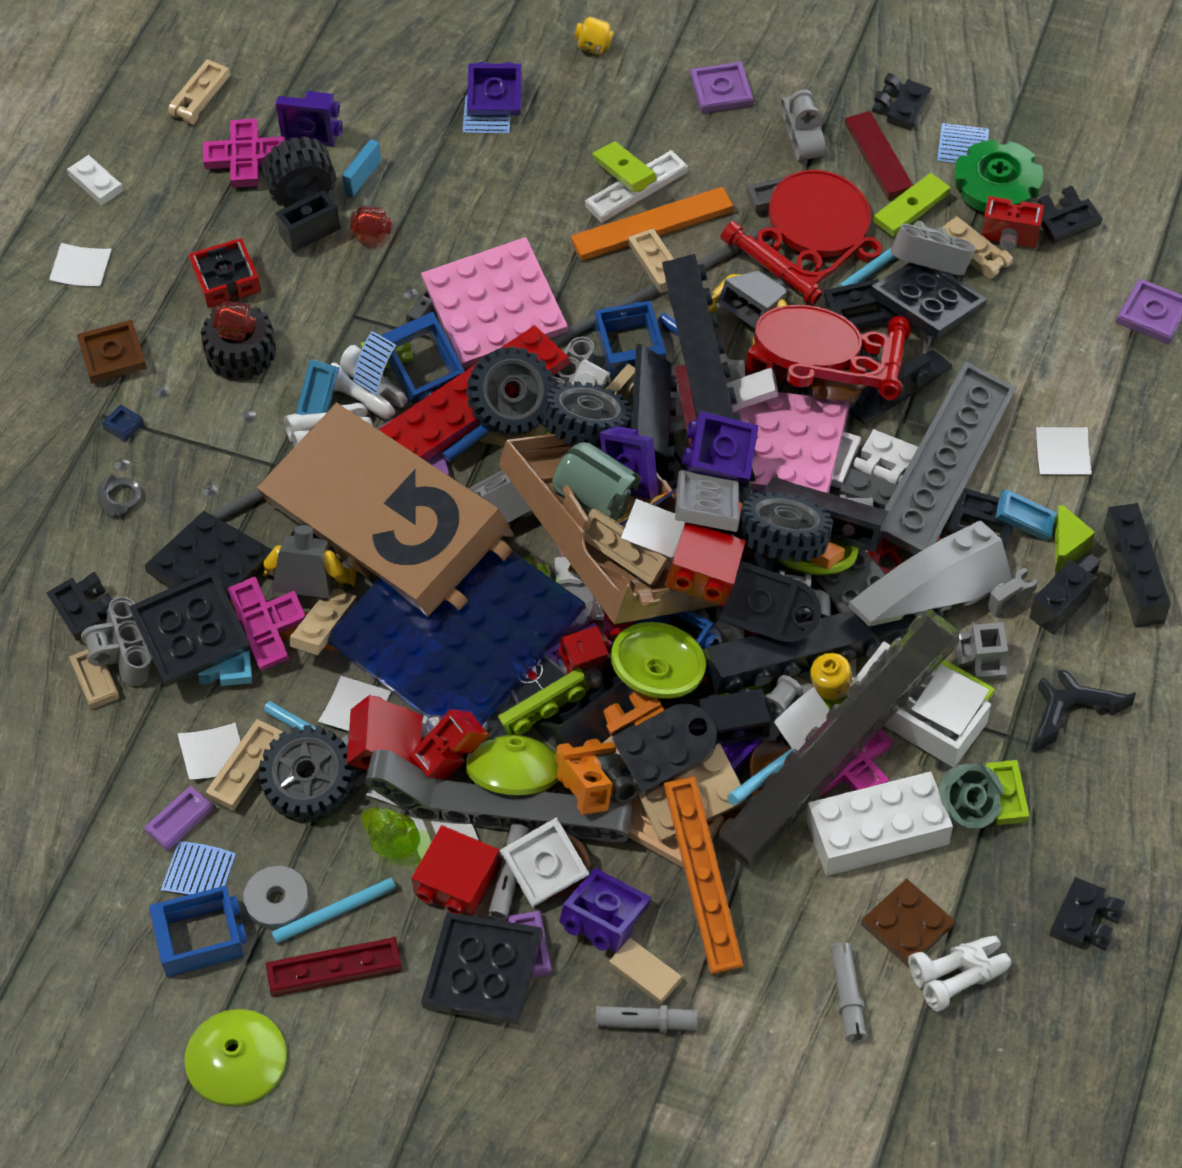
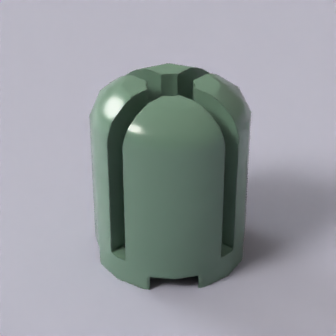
M582 442L569 449L567 454L558 463L553 477V489L557 495L565 499L566 495L562 488L568 485L585 513L589 515L592 509H598L615 521L627 508L625 504L630 497L631 488L637 491L641 482V476L592 444Z

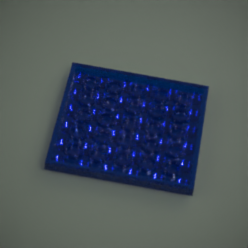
M489 550L455 587L456 590L467 598L468 602L458 611L450 602L443 600L428 617L379 578L332 629L328 643L436 724L450 709L471 712L483 726L586 608L584 601L514 552L503 561L496 553Z

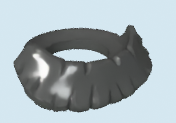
M112 473L99 483L97 489L101 510L112 518L119 517L127 512V510L134 508L141 499V488L136 481L128 477H115ZM124 486L134 491L135 498L129 503H118L112 501L108 494L115 488Z

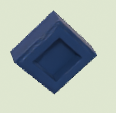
M121 404L102 422L105 431L124 442L144 424L143 417Z

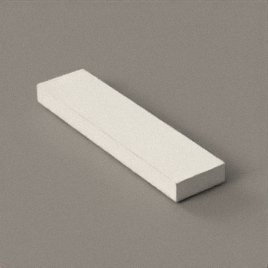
M670 150L646 164L647 167L655 172L657 181L648 185L647 189L634 193L620 181H617L585 200V207L603 223L688 173V165Z
M772 368L727 383L728 388H734L737 404L732 405L733 412L779 396L775 373ZM684 414L670 418V422H676L675 432L686 428Z

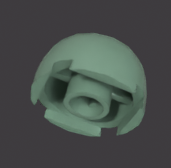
M978 764L957 765L948 770L939 782V796L942 805L947 810L951 823L964 828H983L992 823L1000 813L1002 806L999 805L1000 795H1003V787L998 776L990 768Z

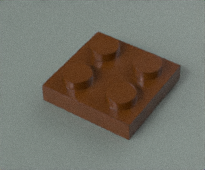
M132 320L77 334L91 384L147 369Z
M907 878L862 918L861 926L908 968H910L908 957L916 952L926 953L955 925V920Z

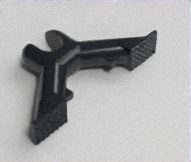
M1058 670V678L1065 687L1064 690L1054 689L1047 679L1042 678L1038 683V690L1046 700L1047 705L1033 740L1031 751L1036 752V750L1056 742L1059 729L1065 727L1062 717L1066 708L1074 704L1092 706L1096 711L1106 709L1109 715H1113L1133 705L1136 693L1133 692L1128 695L1080 686L1067 670Z

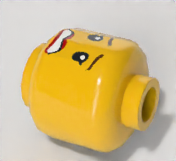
M587 17L583 24L578 23L574 38L578 39V48L594 55H601L603 51L608 52L614 31L610 30V24L593 17Z
M827 653L819 656L813 662L810 669L812 686L820 697L836 700L844 697L850 691V684L853 681L852 671L846 658L839 654Z

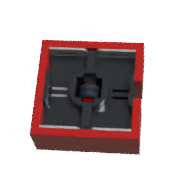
M242 238L188 254L192 271L208 308L230 302L229 298L238 295L240 299L261 292L259 277Z

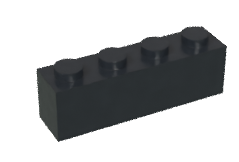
M772 477L763 491V495L764 492H771L773 495L776 492H783L784 496L794 494L797 499L804 497L807 498L808 503L813 501L818 504L817 507L825 508L826 513H829L831 519H833L830 540L875 553L883 538L889 511Z
M1138 503L1108 507L1103 529L1134 626L1141 627L1165 623L1171 602Z

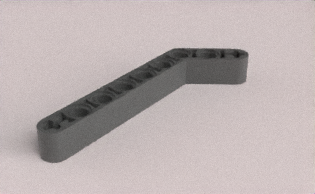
M384 749L373 751L365 784L369 788L422 820L452 824H472L478 827L510 830L512 825L518 824L527 827L529 832H532L557 817L565 833L575 838L608 842H625L628 840L634 809L629 803H619L617 800L610 799L607 811L582 815L577 809L578 800L575 795L542 791L528 795H507L487 790L478 784L436 780L435 778L427 777L421 769L398 754Z

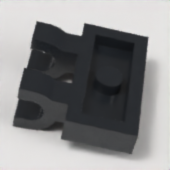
M888 72L884 79L885 86L883 90H878L874 97L875 104L872 112L887 115L886 122L912 131L931 95L932 88L909 79L903 84L896 75ZM891 96H894V97L897 98V99L895 100V102H893V101L891 100V98H890Z
M1073 186L1062 189L1064 198L1059 200V204L1062 207L1060 210L1056 209L1049 195L1038 199V203L1044 205L1040 226L1053 244L1100 226L1103 218L1090 199L1081 201Z
M95 571L78 583L72 577L46 592L76 641L81 639V634L86 628L102 624L101 618L107 619L108 607L111 600H113L109 592L91 605L86 599L88 596L93 598L106 592Z
M1075 877L1051 927L1050 936L1080 949L1083 942L1087 941L1106 951L1111 941L1110 936L1113 928L1104 924L1092 925L1096 914L1118 924L1123 914L1122 909L1125 901L1115 897L1104 898L1105 888Z

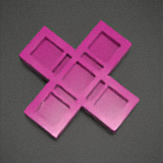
M257 118L230 120V140L203 142L204 168H230L232 188L259 186V166L265 161V155L271 153V148L279 146L280 142L284 141L285 138L284 136L259 138Z
M256 577L227 588L237 612L236 616L251 645L260 670L264 671L290 660L279 633L299 625L306 617L295 590L266 602Z
M872 719L849 736L845 731L842 732L819 752L820 755L809 762L805 767L803 766L799 769V776L818 797H821L842 781L853 791L887 783L890 780L874 764L873 760L892 748L893 740Z

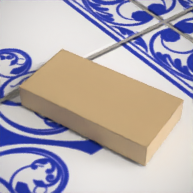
M87 649L69 656L89 707L92 710L120 699L107 665H91L87 659L89 653Z
M631 938L609 960V966L660 1005L682 981L680 974Z

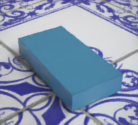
M372 139L369 140L342 174L345 194L354 197L381 162L379 142Z
M310 359L296 414L307 415L328 412L340 367Z
M1007 489L1000 493L996 519L1044 541L1052 538L1056 512Z

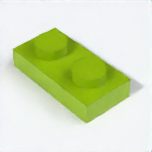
M1018 761L986 763L985 767L990 768L998 776L1003 787V795H1000L999 805L1002 807L1000 813L995 818L996 825L1028 822L1030 815Z

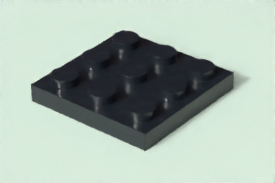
M911 262L874 284L869 293L880 304L888 307L901 317L907 318L910 323L935 339H938L982 310L987 302V298L947 272Z
M203 511L145 564L146 573L171 588L211 570H215L230 600L231 597L227 588L248 580L264 568V560L273 549Z
M211 570L129 606L165 688L252 650L215 570Z
M446 912L422 996V1007L519 1025L543 936L542 928Z

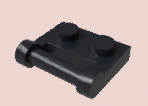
M878 279L824 290L823 298L828 310L841 316L878 309L879 313L848 319L857 329L881 323L885 326L893 318L891 309L883 306L869 295L871 287L879 282Z
M964 488L955 506L947 530V536L968 527L960 524L961 520L972 523L982 521L989 528L1001 531L1000 535L997 536L1002 539L1004 550L1006 551L1013 526L996 519L999 497Z

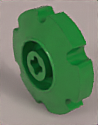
M986 140L968 147L967 156H959L955 165L954 186L956 189L962 190L961 199L965 203L979 211L985 212L988 196L1010 199L1011 204L1021 205V201L1030 203V198H1037L1041 191L1043 169L1041 165L1034 164L1035 155L1024 146L1011 141L1004 145L999 144L997 140Z

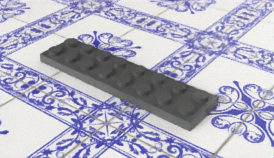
M967 361L964 362L884 509L889 511L883 534L884 539L914 555L936 543L1009 404L1016 387Z

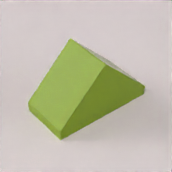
M1058 505L1054 523L1055 572H1059L1070 560L1075 562L1091 550L1095 535L1091 528L1067 507Z

